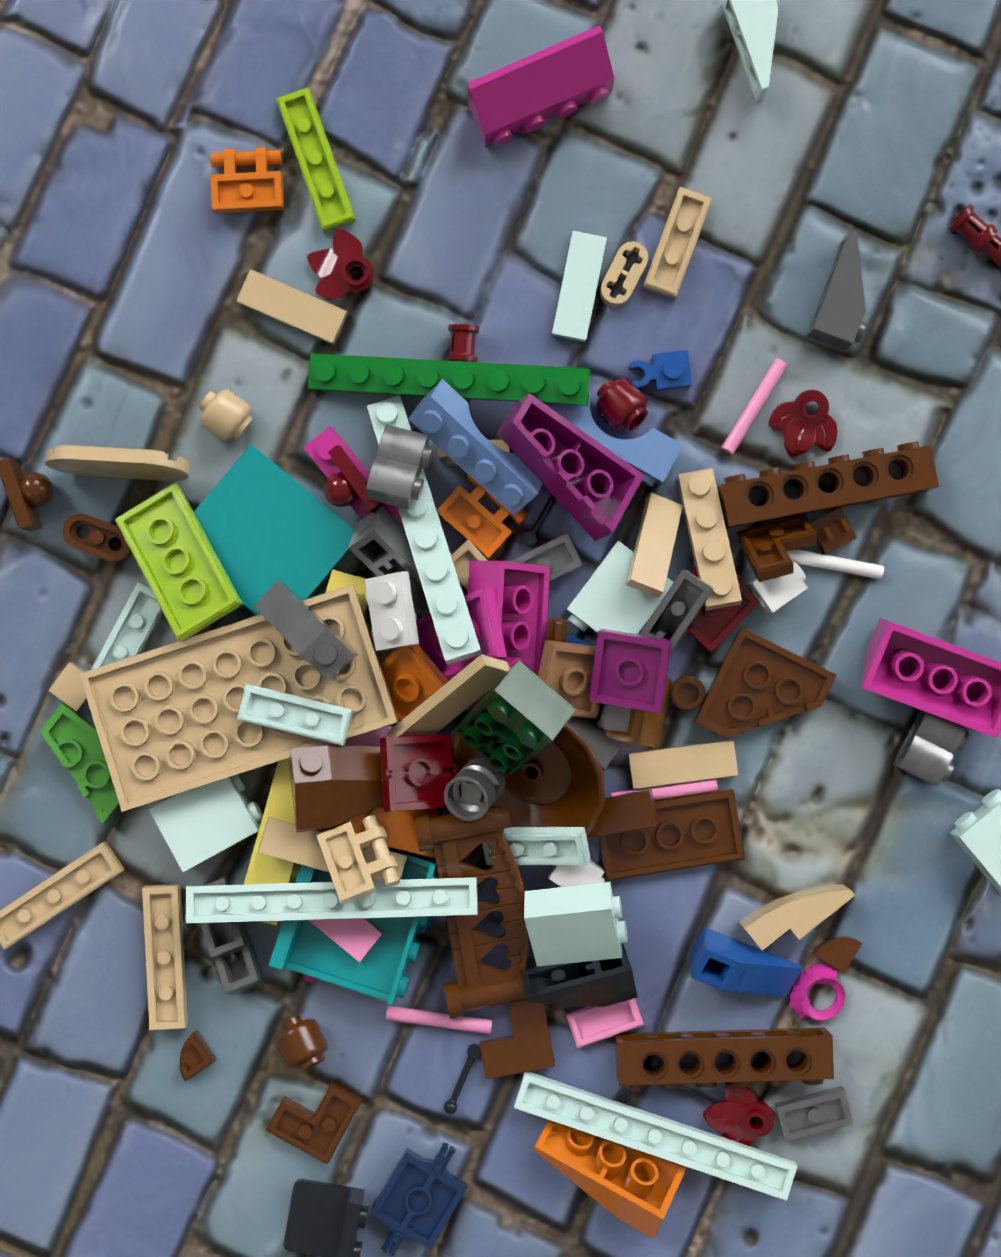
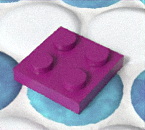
M607 629L598 630L589 701L661 713L663 710L672 640Z

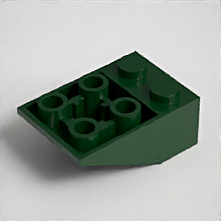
M518 660L456 726L454 731L461 736V739L467 746L476 749L486 757L495 770L503 772L509 777L553 741L576 709Z

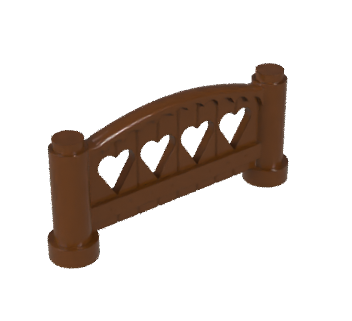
M491 806L480 819L474 821H465L455 817L453 814L428 818L427 814L413 816L419 852L434 850L439 879L477 877L478 885L485 878L493 877L497 880L494 890L500 895L498 901L492 904L478 899V915L446 916L458 980L444 983L450 1019L464 1017L463 1012L527 1000L520 971L527 970L530 939L524 920L526 890L517 861L503 833L504 829L511 828L507 806ZM487 843L491 846V852L488 856L494 861V864L489 870H482L464 863L462 860L479 844ZM497 910L503 914V918L500 921V924L505 927L503 935L495 937L474 929L490 912ZM498 944H505L509 947L506 957L510 959L511 964L504 970L480 962Z

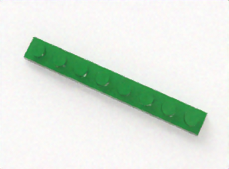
M310 353L308 389L312 391L425 397L443 379L461 397L468 400L518 402L530 393L544 404L588 406L591 370L590 368Z

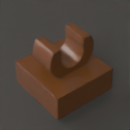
M841 507L810 522L816 532L817 545L822 554H827L857 538Z

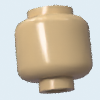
M223 389L217 395L210 391L198 407L203 411L200 417L201 425L222 441H229L232 438L237 441L253 421V418L249 416L251 414L250 405L229 389Z

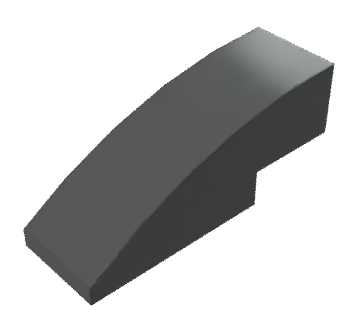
M221 878L203 886L228 885V882L225 878ZM245 922L200 923L210 958L215 959L225 994L233 996L265 983Z

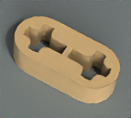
M635 241L627 242L618 250L602 281L600 297L607 306L618 308L625 305L630 299L648 261V252L642 244ZM633 251L638 254L637 260L641 264L634 263L628 273L623 270L627 260L623 255L629 256ZM620 277L625 280L621 289L625 295L618 294L616 298H612L610 296L611 290L607 286L614 287Z

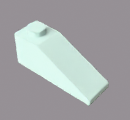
M723 0L722 7L756 102L763 100L770 82L780 0Z

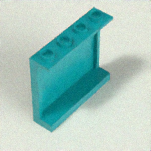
M252 444L248 446L194 511L243 603L238 609L244 612L248 608L256 615L261 613L254 605L278 580H281L302 601L309 599L332 572V569L348 553V546L354 532L350 525Z
M389 849L391 852L407 856L401 880L439 879L436 863ZM301 865L295 883L333 881L330 872ZM430 916L366 918L382 931L383 935L361 962L353 958L309 920H284L269 966L281 970L287 968L388 1001L387 1004L393 1005L397 1002L398 998L404 999L410 981V978L405 976L408 963H415L421 943L416 941L418 930L420 927L426 928Z

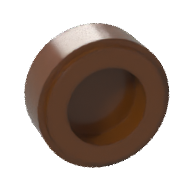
M687 675L675 679L669 689L671 702L677 708L685 711L695 710L700 707L706 695L703 683L698 678Z

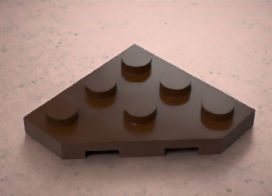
M741 627L693 722L724 738H729L741 732L821 707L837 674Z

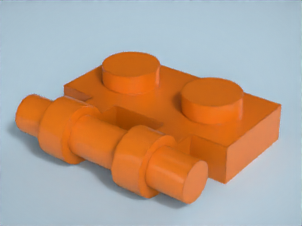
M256 147L255 151L236 152L235 148L224 149L223 153H210L211 167H224V174H210L212 210L214 213L284 210L283 175L281 171L268 172L269 165L282 164L281 150H267V147ZM238 166H256V172L237 173Z
M468 475L467 479L476 488L469 494L459 485L437 509V513L489 559L512 533L503 524V521L510 516L515 522L520 524L527 517L528 513L521 509L513 516ZM485 495L500 507L494 515L479 503Z

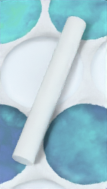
M799 549L787 551L792 562L876 579H882L884 573V566Z

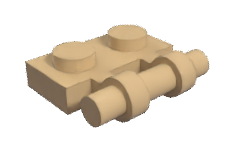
M375 815L368 816L362 820L366 830L364 832L355 834L353 826L349 822L316 835L341 905L375 893L376 889L372 881L374 877L383 876L387 887H393L400 883L396 871L399 868L395 856L390 855L386 844L388 836L385 828L379 825ZM372 846L377 860L366 864L361 849Z

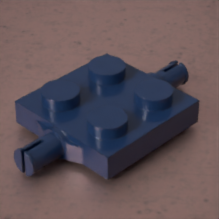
M443 1142L434 1160L424 1158L406 1148L372 1205L370 1214L383 1221L391 1230L390 1235L381 1247L384 1253H387L389 1250V1256L395 1255L403 1239L416 1241L431 1250L467 1190V1183L450 1174L446 1168L456 1152L453 1146H450L448 1149V1143Z

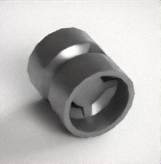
M487 758L470 760L446 785L444 801L448 810L455 817L465 821L480 819L503 793L506 785L505 775L503 772L495 770Z

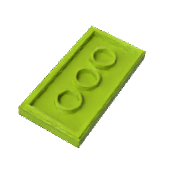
M174 482L115 519L177 640H186L243 605L180 485Z

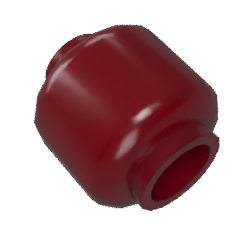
M619 379L615 382L609 380L599 388L596 412L615 431H632L647 417L648 411L646 408L648 400L628 379Z

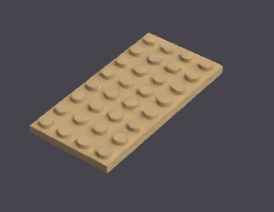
M352 584L303 600L310 609L358 653L354 660L334 681L326 680L262 614L187 638L184 641H178L80 673L79 676L121 811L130 810L289 758L291 748L332 744L238 720L237 717L246 684L352 709L353 714L346 739L397 723L398 719L355 585Z

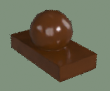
M10 458L0 460V477L18 528L30 532L43 528L36 507L43 506L50 501L53 495L52 482L46 475L38 472L28 473L24 476L18 461Z

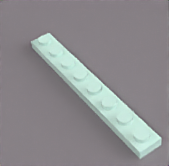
M401 396L367 405L378 444L386 424L411 430ZM422 467L419 478L424 479V484L419 501L412 500L409 510L398 507L442 653L446 664L450 665L481 655L482 652Z
M477 877L400 880V883L393 887H387L384 880L373 881L376 889L375 893L341 905L333 882L186 886V923L478 915Z
M528 1071L524 1072L514 1103V1108L786 1201L798 1167L794 1161Z

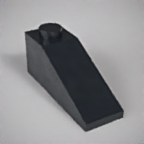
M623 943L622 958L538 966L520 971L528 1003L605 1007L638 998L632 968Z

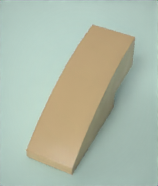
M843 884L801 890L778 898L758 908L739 921V923L763 951L788 930L800 940L855 895Z

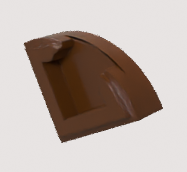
M849 936L835 937L818 944L812 951V954L845 973L862 942Z
M198 1030L189 1036L181 1051L180 1072L185 1082L217 1059Z

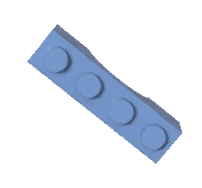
M443 379L420 401L408 418L409 421L421 432L427 434L432 442L513 516L538 494L542 482L515 453L501 450L484 437L472 420L469 403Z
M590 392L588 406L545 404L643 473L644 477L641 483L652 487L654 483L660 486L664 482L684 446L655 428H652L640 437L628 440L616 439L605 434L599 429L592 418Z

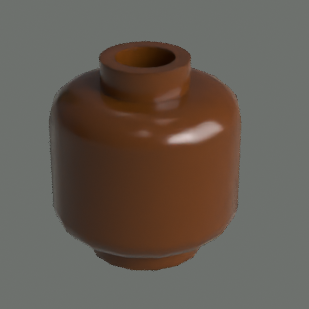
M298 1015L281 1025L283 1032L277 1036L275 1042L288 1068H298L301 1073L325 1060L323 1054L328 1049V1043L315 1019L302 1020L301 1016Z

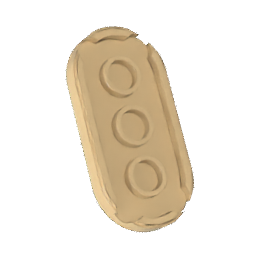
M60 445L54 447V449L49 448L46 450L45 465L56 471L81 476L177 481L187 479L190 469V463L184 457L178 456L176 461L168 460L169 454H165V452L143 449Z

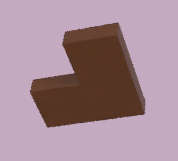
M805 514L737 532L738 542L759 582L793 574V562L787 551L817 544L816 532Z
M527 1000L508 1003L514 1035L483 1040L479 1043L486 1079L555 1066L544 1004L528 1003Z
M331 1082L315 1112L284 1096L266 1131L328 1164L363 1098L334 1082Z

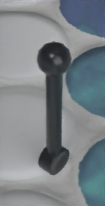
M553 495L549 498L531 531L524 534L523 542L526 545L532 546L536 543V534L557 500Z
M476 1043L469 1045L467 1049L468 1058L450 1100L444 1104V1110L448 1114H453L457 1111L458 1106L456 1102L474 1060L481 1055L480 1046Z

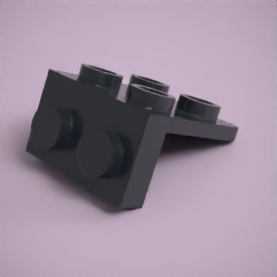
M307 1179L296 1180L291 1197L284 1248L290 1252L319 1257H360L363 1241L356 1240L358 1228L365 1229L369 1206L362 1205L365 1189Z

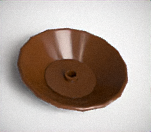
M566 722L553 741L511 776L505 775L506 785L504 791L492 806H507L511 827H585L587 836L594 830L605 804L604 773L591 745ZM457 734L452 748V762L456 763L459 772L470 760L486 757L476 749L467 746L461 739V736ZM529 766L536 768L538 773L532 771ZM450 767V773H451V774L453 773V768H452V767Z

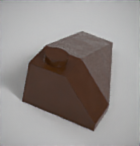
M323 745L290 749L289 772L296 833L333 829L360 814L365 815L384 804L380 746Z

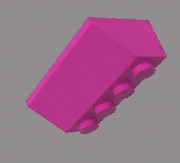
M596 26L467 83L468 109L485 147L493 143L495 146L503 145L509 142L513 135L525 129L527 132L535 131L541 128L548 119L557 115L559 118L567 117L573 114L578 109V106L587 102L591 104L599 103L610 95V92L613 90L615 77L601 26Z
M469 561L468 594L483 587L494 588L507 658L502 660L508 662L510 668L520 660L538 676L546 640L550 567L506 561ZM487 693L474 702L472 706H476Z
M879 619L867 649L861 687L998 738L1001 731V662L891 621Z

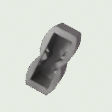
M386 424L366 487L367 499L408 510L412 500L419 501L424 484V479H420L419 476L422 467L429 468L433 455V447L428 446L427 434Z
M919 710L909 734L896 755L893 766L931 785L938 786L941 781L945 782L950 777L954 768V764L951 763L953 754L956 750H962L969 739L968 727Z

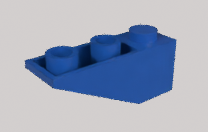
M706 927L703 928L690 953L691 978L723 991L787 996L802 970L801 965Z

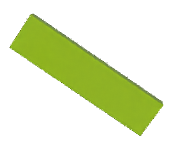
M309 87L276 98L323 233L356 222Z

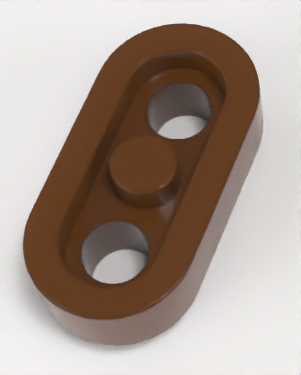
M81 513L72 515L64 523V539L70 546L112 562H122L132 554L120 528L116 525ZM83 526H87L89 528V535L82 539L79 531ZM119 538L122 541V547L120 550L114 551L112 549V542Z

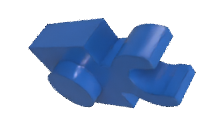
M688 350L653 354V365L637 360L631 362L628 366L629 370L638 369L643 373L642 380L631 382L637 389H642L649 382L654 381L656 391L692 386Z

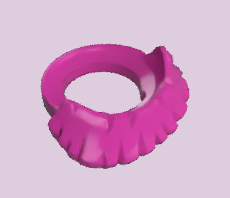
M817 963L812 965L811 968H807L804 973H801L799 980H796V984L792 986L793 991L790 994V1006L794 1009V1013L796 1015L799 1014L801 1019L810 1017L820 1021L836 1016L845 1003V990L837 980L838 972L829 967V965ZM816 983L831 985L835 990V1000L825 1010L814 1009L807 997L808 991Z

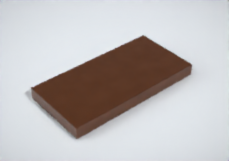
M732 788L718 790L717 792L656 800L655 806L659 819L657 826L598 836L605 881L745 859L735 793Z

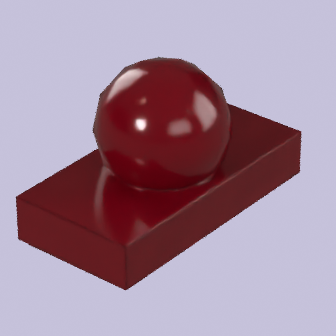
M336 445L329 450L328 454L341 472L331 475L326 480L324 485L326 499L334 506L347 507L353 504L359 495L371 512L381 507L383 503L367 499L366 487L368 482L344 449Z

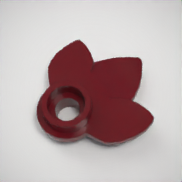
M336 229L333 237V249L318 250L307 255L313 272L322 278L316 286L315 293L326 299H339L349 291H364L370 287L374 280L373 267L363 257L361 242L345 230ZM354 270H361L363 277L359 280H353L351 273Z
M813 389L801 392L795 401L779 404L773 410L768 422L769 427L784 430V447L789 457L804 454L813 444L827 452L831 451L835 445L838 432L835 420L828 414V399L823 393ZM811 401L816 402L818 405L817 411L813 414L806 413L805 407L807 403Z
M731 1082L725 1084L726 1100L712 1104L703 1111L705 1121L711 1128L722 1133L721 1137L747 1146H751L755 1137L767 1135L773 1129L775 1122L772 1109L764 1102L758 1101L749 1087H736L731 1085ZM758 1116L763 1122L761 1124H754L750 1119Z

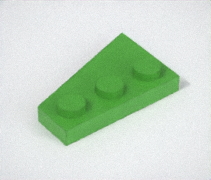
M61 703L40 733L63 767L68 769L79 785L77 786L84 798L87 797L97 812L96 816L104 824L120 804L96 727L66 703Z

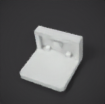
M396 572L365 579L366 601L369 605L372 624L371 635L374 640L375 650H393L399 647L419 644L416 625L418 618L414 612L409 573Z

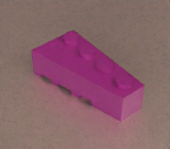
M530 393L512 406L497 432L501 439L594 541L614 532L644 477L643 473Z

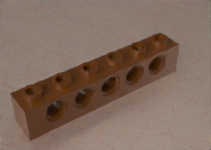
M918 441L897 445L898 451L886 454L884 453V448H877L862 452L863 458L850 460L849 454L828 458L829 464L815 467L814 461H808L793 465L794 471L781 473L780 467L759 471V477L746 480L745 474L724 478L725 484L717 487L726 529L938 488L939 483L931 445L919 447ZM890 462L896 463L901 468L902 474L899 480H895L889 475L888 466ZM855 469H860L866 473L867 483L864 487L855 483L853 479ZM821 475H825L832 480L833 489L831 493H825L819 488L818 480ZM785 482H792L798 487L799 495L796 500L785 496L783 492ZM757 488L763 492L765 500L762 506H755L749 501L748 493L750 489Z
M825 1027L643 1032L615 1035L616 1077L619 1086L625 1085V1088L628 1090H642L646 1088V1085L660 1084V1087L664 1089H677L681 1087V1084L695 1083L700 1088H713L717 1086V1083L731 1082V1085L736 1087H748L752 1085V1082L766 1081L768 1085L784 1086L791 1080H802L804 1084L819 1085L825 1079H834L833 1036ZM792 1051L802 1052L799 1062L796 1064L786 1063L789 1053ZM730 1053L732 1058L727 1065H715V1059L719 1054ZM755 1053H767L766 1060L762 1064H750L751 1058ZM685 1054L697 1056L695 1063L690 1067L679 1065L681 1057ZM650 1055L661 1057L660 1064L655 1068H647L643 1065L644 1060Z

